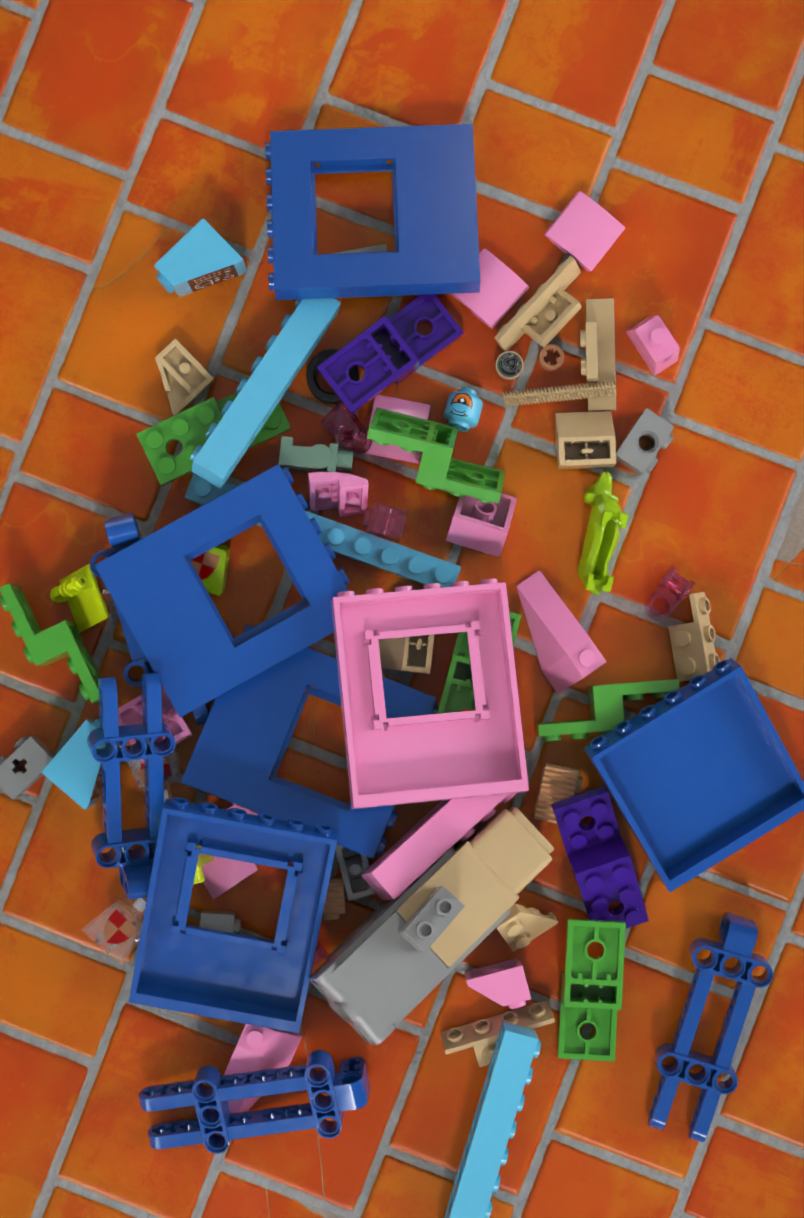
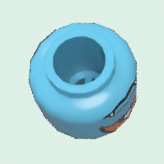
M461 388L460 391H454L449 394L443 414L444 419L448 422L447 425L459 427L458 431L468 432L470 428L478 425L483 409V401L476 396V391L469 388Z

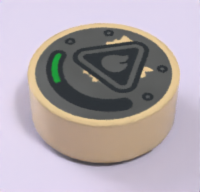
M514 351L501 353L495 363L497 374L505 380H514L519 377L524 367L523 359Z

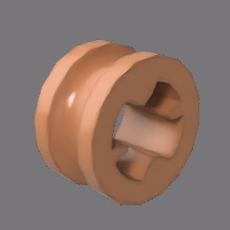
M553 344L545 346L539 353L538 360L540 366L546 371H556L564 362V352L562 349ZM547 351H553L552 354L555 352L558 354L559 357L555 360V365H550V361L548 364L544 361Z

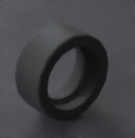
M328 349L319 352L312 358L307 366L306 379L308 388L315 398L323 403L334 405L343 402L336 393H329L321 389L316 379L317 367L339 351L337 349ZM354 366L349 370V376L354 381H359L360 379L358 366Z

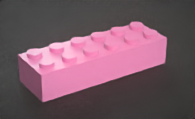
M516 793L442 800L370 865L361 876L383 901L394 900L396 897L399 898L417 878H420L450 848L455 850L452 847L455 843H458L460 840L462 842L467 840L476 831L473 826L481 821L484 823L496 813L494 809L496 805L502 802L505 804Z

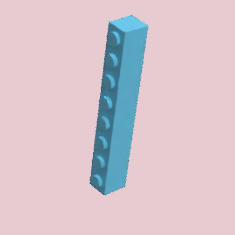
M334 298L296 300L294 305L296 310L292 315L287 313L280 325L281 332L278 336L272 335L265 347L268 351L264 357H257L250 371L253 373L248 380L246 378L242 379L236 389L238 395L233 402L228 400L221 412L223 417L218 424L214 422L210 426L205 436L208 440L204 446L198 445L190 458L193 461L191 472L222 489L338 315L341 302Z
M502 1021L444 1218H489L491 1215L493 1203L490 1199L492 1192L498 1191L501 1178L498 1172L500 1166L506 1164L509 1149L506 1148L508 1139H513L516 1132L517 1122L514 1119L517 1111L521 1112L524 1105L525 1095L522 1094L525 1084L529 1085L531 1082L533 1068L530 1066L533 1057H538L541 1048V1041L538 1039L536 1030Z

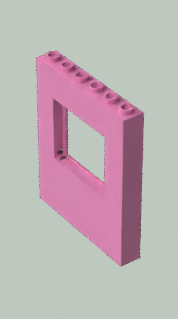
M496 578L481 580L479 585H469V581L453 582L452 587L441 588V584L434 583L423 585L424 589L412 590V586H400L395 588V592L384 593L382 588L366 590V594L355 595V591H342L337 593L338 597L332 598L331 607L352 809L529 791L506 582L498 583ZM467 632L475 710L386 719L378 640Z

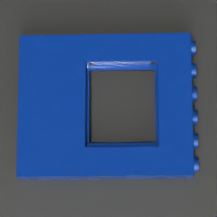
M473 124L270 131V142H265L266 159H271V168H266L267 185H272V194H267V211H272V220H267L268 237H273V246L268 247L269 264H274V273H269L268 279L269 290L275 291L276 300L480 293ZM387 160H392V164H387ZM392 171L395 251L317 254L315 174Z
M278 464L94 565L155 673H159L161 685L179 717L186 715L334 632L331 600L333 597H338V592L348 591L346 584L350 582L343 569L337 570L332 562V559L336 558L330 545L328 543L323 545L318 534L322 533L317 521L314 517L309 520L304 509L308 508L304 497L300 492L295 494L290 484L294 480L287 467L281 469ZM260 522L303 600L233 638L190 560Z
M246 624L243 633L254 628V626ZM306 647L216 697L181 783L256 814L266 813L275 816V819L284 821L298 819L303 821L304 824L316 826L317 824L329 825L333 830H338L337 846L375 860L376 855L382 856L388 841L383 838L387 827L393 828L398 813L394 812L396 805L352 809L351 799L349 804L276 776L308 695L310 694L341 706L336 658ZM382 677L386 719L437 714L439 706H436V697Z
M180 797L166 799L160 821L129 1003L299 1033L337 845L338 830H333L331 826L325 824H317L316 826L306 825L298 819L279 820L275 819V816L266 813L258 814V816L247 814L245 810L239 808L220 809L212 803L193 804L189 803L187 799ZM199 853L288 870L275 940L186 925Z

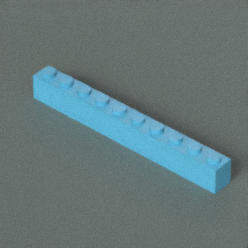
M193 473L185 498L188 501L203 506L238 486L226 482L222 489H219ZM305 511L309 520L314 517L322 531L318 536L323 545L328 543L333 552L338 555L422 585L439 583L441 588L452 587V583L457 581L461 566Z

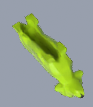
M603 471L594 484H590L588 490L584 493V502L590 504L592 510L578 566V575L584 583V589L590 590L595 595H599L600 590L611 592L614 577L608 575V563L618 543L619 527L625 529L629 514L621 512V508L617 504L619 501L618 496L611 493L612 477L606 471Z

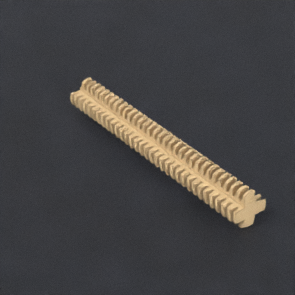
M611 380L610 383L609 381L607 383L604 381L603 384L600 381V384L597 382L596 385L594 382L593 384L590 382L589 386L588 383L586 385L582 383V386L579 383L578 386L575 384V387L572 384L571 387L568 385V388L566 385L565 387L561 385V388L560 386L557 388L554 386V389L551 386L550 389L547 387V390L545 387L543 390L540 387V391L538 388L536 391L535 388H533V391L530 388L529 391L526 389L525 392L523 389L521 392L520 389L519 393L517 390L515 393L514 390H512V393L505 391V394L503 392L504 404L508 407L509 405H526V403L529 405L530 403L533 404V402L540 404V401L542 403H547V401L550 403L551 401L554 402V400L561 402V399L568 401V398L571 401L572 399L575 400V397L577 400L579 398L582 399V397L589 399V396L590 398H596V395L599 398L600 396L603 397V394L605 397L607 395L610 397V394L617 396L616 381L614 380L613 382Z

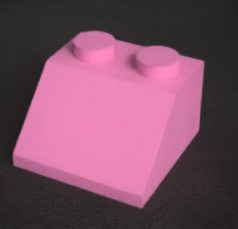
M501 493L499 503H483L475 497L466 495L459 497L446 541L500 557L508 535L517 498Z
M519 957L465 972L467 985L503 1007L509 1005L510 1009L519 1008L526 1005V1000L531 999Z

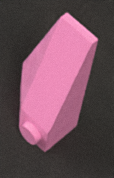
M540 570L516 586L541 671L557 694L577 683L607 662Z
M246 1024L223 1076L288 1067L302 1036L294 1032ZM261 1096L227 1101L230 1114L247 1112ZM209 1108L211 1111H217L216 1109Z

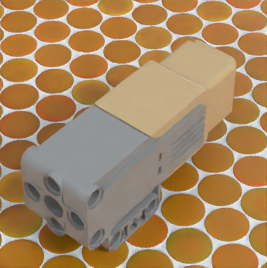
M516 807L496 812L490 819L482 823L467 840L453 847L455 850L450 848L420 878H417L403 895L385 902L377 908L326 958L327 961L310 976L309 980L329 1001L330 1007L340 1018L348 1022L368 1044L378 1045L384 1041L396 1026L511 913L509 908L519 899L518 893L553 860L549 855L554 851L553 846ZM443 886L465 907L426 952H419L398 931L435 888Z

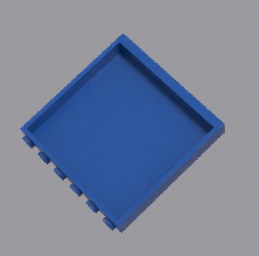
M732 658L718 662L712 670L704 675L693 677L689 684L683 688L669 692L663 700L655 705L644 707L639 712V715L618 723L614 730L606 735L594 738L590 745L584 748L659 879L669 892H672L804 810V782L745 672Z

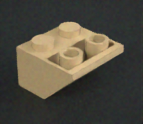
M611 411L555 413L557 469L613 468L616 465V441Z
M434 635L378 640L381 669L430 674Z

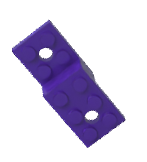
M435 294L420 295L390 319H387L386 316L382 317L320 364L317 369L352 414L393 382L399 384L461 337L464 332ZM421 321H428L433 327L432 332L428 335L419 334L416 330L417 324ZM354 366H360L365 370V376L360 381H354L348 375L349 370Z
M606 786L551 804L569 865L579 887L588 919L626 922V928L649 921L632 860L620 835ZM586 816L593 817L587 824L579 823ZM613 902H621L617 908H608Z

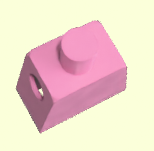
M658 315L649 316L626 331V334L654 376L678 361L680 348Z

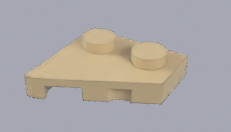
M176 338L155 357L174 416L184 411L215 381Z
M514 904L509 908L511 913L496 928L514 952L517 949L526 947L531 940L559 922L552 912L542 915L538 909L525 908L523 905Z

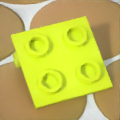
M90 564L59 580L60 585L55 586L50 591L52 601L56 603L68 602L79 633L110 617L107 611V604L102 598L97 585V578L92 573Z

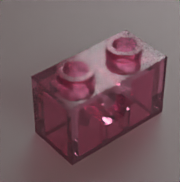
M374 502L372 509L367 508L363 524L364 527H367V533L400 543L407 511Z

